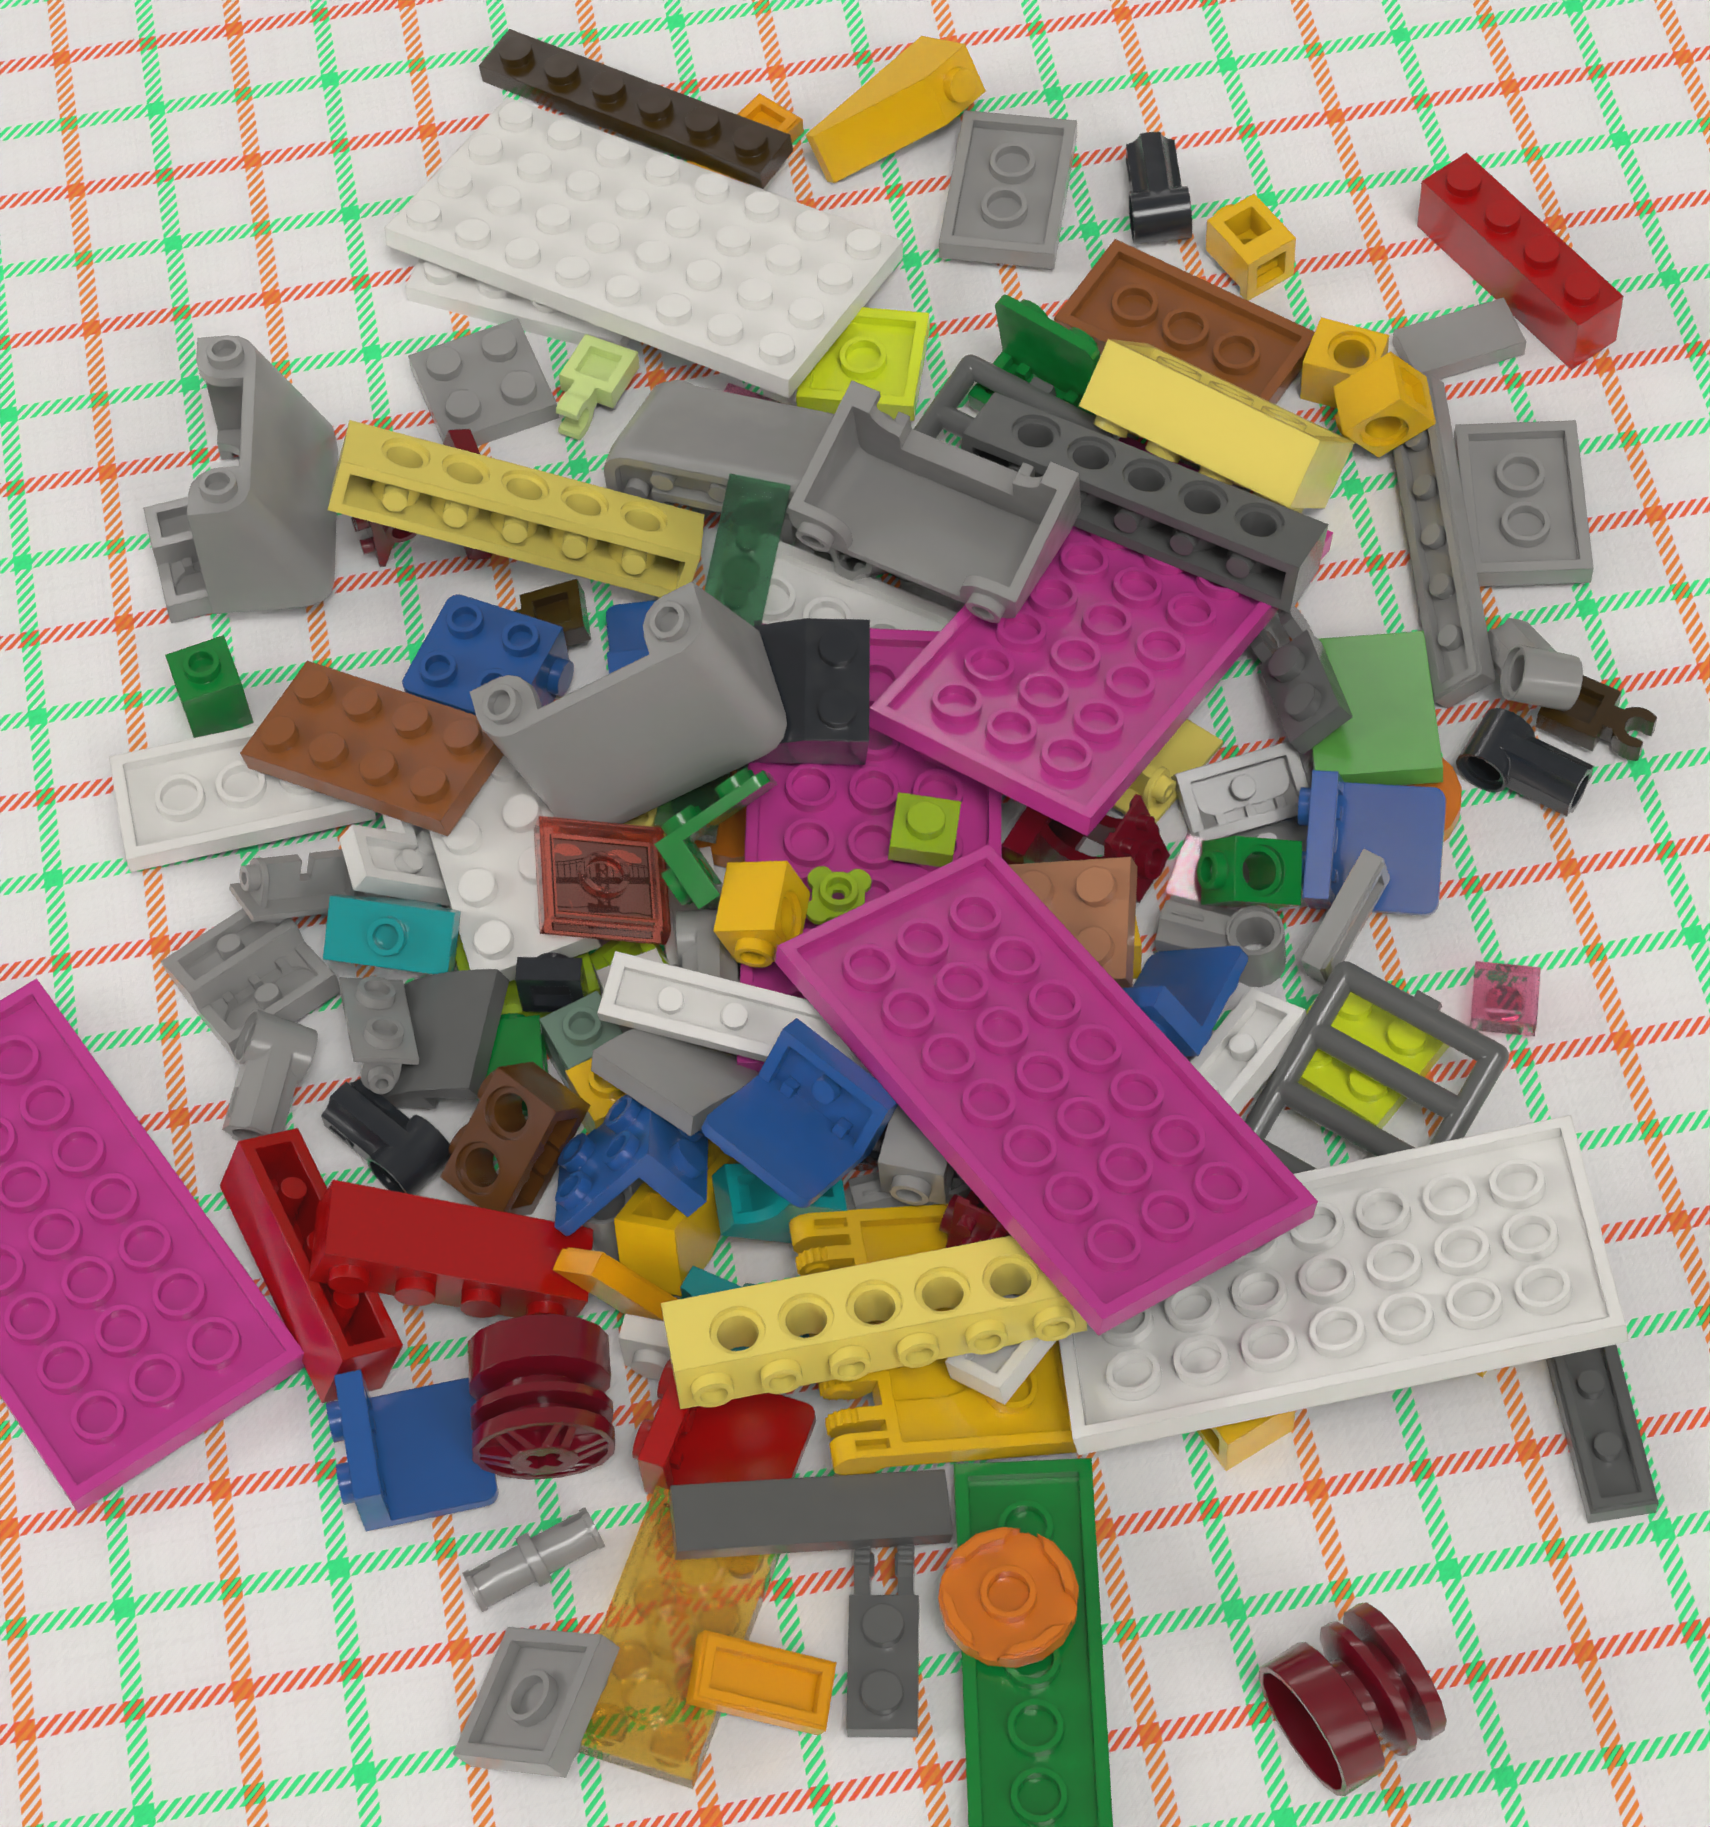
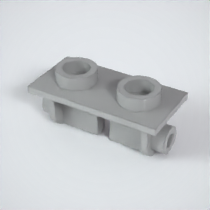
M342 849L309 853L307 873L300 874L302 860L298 854L253 858L250 861V865L241 866L239 872L240 883L230 884L229 890L252 922L279 923L292 917L317 914L328 916L330 895L367 897L364 892L353 890Z
M377 976L365 978L339 977V987L353 1062H362L360 1069L361 1081L366 1088L376 1094L388 1093L399 1080L402 1064H419V1055L403 980H387Z

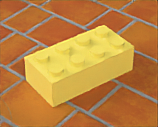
M1108 339L1079 404L1080 407L1097 415L1093 423L1094 425L1109 433L1123 438H1127L1129 433L1139 438L1148 439L1149 441L1145 449L1158 457L1174 463H1179L1181 458L1185 461L1199 464L1201 467L1198 473L1231 486L1234 484L1242 488L1251 489L1254 491V495L1301 514L1304 508L1326 507L1355 443L1148 343Z

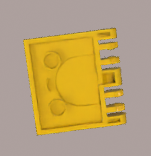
M948 1204L806 1213L796 1216L790 1220L789 1230L793 1250L798 1253V1256L795 1257L797 1272L800 1276L944 1249L946 1248L948 1234L939 1231V1227ZM985 1206L983 1210L991 1213V1211ZM943 1307L936 1309V1311H948L953 1308ZM876 1320L867 1324H881L885 1321ZM809 1333V1337H813V1336L818 1335V1334ZM1059 1340L1053 1344L1005 1405L950 1378L945 1364L948 1358L938 1359L929 1365L918 1368L902 1366L871 1372L851 1381L835 1379L818 1383L820 1397L823 1396V1399L836 1401L838 1399L851 1400L858 1399L871 1392L873 1395L875 1406L840 1409L839 1411H833L832 1414H828V1417L825 1418L827 1435H830V1438H834L829 1443L833 1469L838 1475L872 1474L883 1468L1077 1453L1072 1437Z

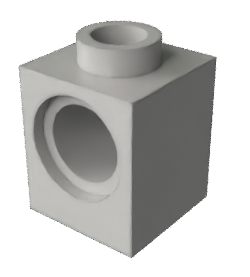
M898 1105L889 1120L878 1159L881 1192L890 1193L895 1199L911 1205H924L928 1201L946 1205L955 1170Z

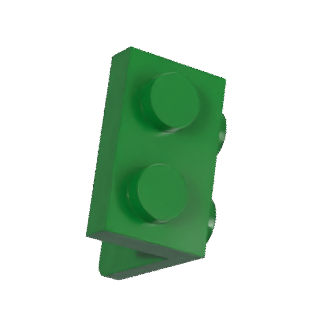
M1002 295L995 304L1002 352L992 364L1029 383L1035 376L1053 385L1056 397L1096 417V414L1079 406L1100 359V351L1095 340L1079 328L1071 327L1067 329L1051 320L1038 305L1029 300H1021L1019 302L1009 295ZM976 383L968 393L970 407L980 412L995 392Z
M744 768L714 789L720 800L704 811L699 806L694 807L692 804L661 825L667 836L654 845L670 867L661 875L682 906L685 904L689 906L694 902L698 910L710 909L720 901L723 883L699 850L695 841L776 786L777 782L771 773L763 770L755 775L751 769Z

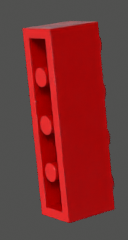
M1467 152L1422 180L1417 227L1496 300L1504 298L1512 315L1566 366L1573 370L1616 341L1624 296Z
M295 1128L238 1141L220 1183V1188L285 1326L304 1352L302 1362L321 1403L338 1400L334 1375L361 1370L368 1391L381 1389L403 1344L379 1294L370 1291L359 1294H345L334 1291L326 1283L309 1280L316 1211L318 1204L327 1191V1187L299 1129Z
M332 1180L317 1206L309 1280L326 1283L334 1291L345 1294H359L370 1291L392 1295L400 1303L411 1306H425L436 1303L458 1307L464 1314L477 1318H489L496 1315L515 1318L524 1315L543 1314L577 1317L588 1303L589 1292L553 1271V1268L562 1249L569 1247L592 1250L594 1230L581 1226L571 1235L565 1236L555 1228V1221Z

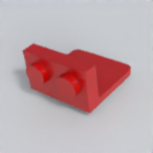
M669 1359L662 1371L657 1389V1397L662 1399L654 1420L644 1419L641 1423L634 1441L632 1456L638 1460L644 1491L669 1499L671 1485L794 1478L816 1423L815 1410L806 1402L771 1393L732 1399L717 1407L696 1406L680 1409L671 1359Z

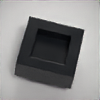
M544 953L537 957H517L515 981L523 1012H554L588 995L589 989L582 958H570L560 953Z

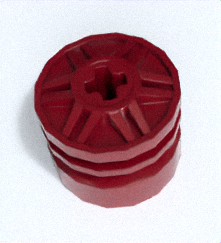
M557 1314L524 1315L501 1320L482 1328L468 1341L469 1394L477 1401L471 1407V1429L474 1431L472 1433V1460L482 1470L502 1477L526 1480L560 1478L580 1474L600 1466L614 1454L615 1428L611 1424L613 1419V1401L605 1394L610 1388L611 1382L609 1336L599 1325L580 1317Z
M1367 1602L1358 1603L1344 1612L1343 1624L1335 1621L1321 1627L1320 1642L1324 1656L1308 1643L1300 1642L1259 1667L1258 1678L1261 1688L1279 1727L1306 1767L1323 1786L1337 1796L1348 1795L1383 1772L1385 1759L1380 1742L1398 1756H1407L1416 1750L1417 1738L1420 1740L1433 1739L1445 1731L1447 1722L1439 1694L1418 1655L1389 1619Z

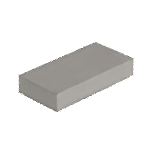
M1504 298L1395 329L1392 341L1402 360L1426 377L1432 375L1439 380L1524 355L1526 340Z
M1366 849L1362 850L1300 959L1307 976L1325 985L1334 967L1338 963L1344 962L1390 881L1384 858Z

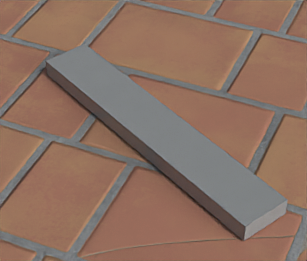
M1429 375L1427 376L1436 424L1393 449V456L1421 626L1425 635L1434 702L1450 708L1494 683L1496 678L1444 382Z

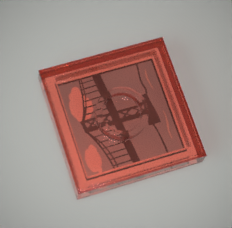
M538 816L534 827L540 934L666 945L671 934L668 886L661 873L667 869L666 861L654 845L664 838L663 829L659 827Z

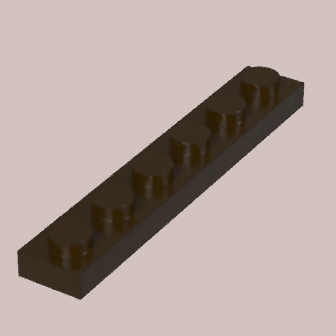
M512 29L506 32L479 65L482 81L761 189H764L793 152L790 134Z

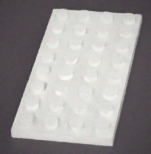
M509 97L503 100L384 227L386 245L787 398H790L855 318L860 309L864 307L903 259V240Z
M1571 1115L1296 1173L1294 1176L1318 1200L1313 1218L1099 1336L1087 1323V1331L1072 1333L1068 1337L1059 1340L1072 1437L1078 1456L1629 1342L1622 1307Z

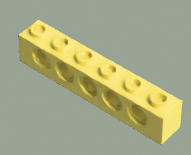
M349 420L328 505V510L660 598L692 582L701 557L705 515Z
M1012 1236L661 1303L680 1409L696 1406L717 1407L732 1399L763 1393L784 1394L797 1389L799 1386L835 1379L851 1381L871 1372L902 1366L918 1368L929 1365L938 1359L969 1353L990 1354L1005 1346L1020 1344L1023 1341L1039 1338L1043 1341H1057L1068 1337L1072 1333L1087 1331V1322ZM1011 1294L1020 1295L1019 1297H1016V1298H1005V1297H1003V1296H1005V1295H1011ZM943 1307L953 1308L948 1311H936V1309ZM876 1320L885 1321L881 1324H867ZM809 1333L818 1334L808 1338L799 1337ZM736 1347H749L742 1351L731 1350Z

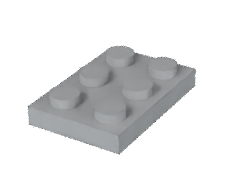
M964 110L940 233L939 258L1054 269L1077 139V120Z
M1576 420L1456 424L1454 444L1479 586L1591 583L1594 568Z

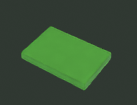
M1424 631L1319 638L1353 717L1311 748L1313 769L1338 771L1343 781L1348 783L1411 785L1443 782V761Z

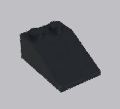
M804 618L753 626L760 632L786 713L787 727L783 739L774 750L750 763L865 765L869 746L870 620Z

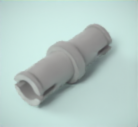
M584 1507L577 1514L530 1538L528 1532L515 1538L517 1546L470 1571L466 1570L462 1574L481 1611L484 1612L493 1604L536 1581L540 1587L553 1581L550 1576L551 1573L598 1548L605 1547V1544Z

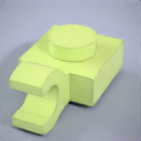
M588 334L584 335L559 374L560 388L565 393L557 404L556 413L566 416L558 428L560 434L581 440L590 427L597 403L614 408L639 369L637 351Z

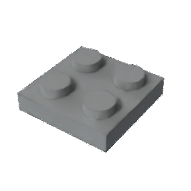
M518 318L408 355L411 371L442 442H444L448 430L471 429L475 442L479 446L559 418V414L556 413V400Z
M507 1627L453 1755L471 1767L566 1778L572 1762L579 1752L582 1738L600 1695L607 1685L608 1676L620 1647L602 1634Z

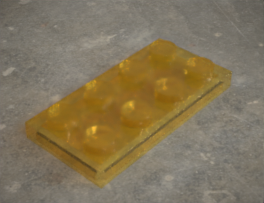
M656 1486L598 1633L619 1646L620 1650L608 1676L607 1685L600 1695L582 1738L578 1753L693 1789L722 1713L686 1704L697 1635L707 1630L749 1641L781 1553L675 1560L669 1503L670 1490Z

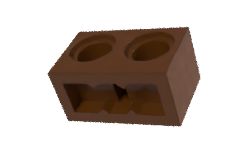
M532 1061L501 1066L492 1071L478 1090L477 1098L479 1103L468 1124L456 1133L450 1143L449 1154L451 1156L440 1177L478 1207L523 1216L533 1214L559 1166L558 1158L567 1143L574 1138L591 1106ZM523 1100L526 1103L528 1110L527 1120L525 1119L522 1112ZM494 1155L499 1165L498 1174L496 1173L493 1164Z

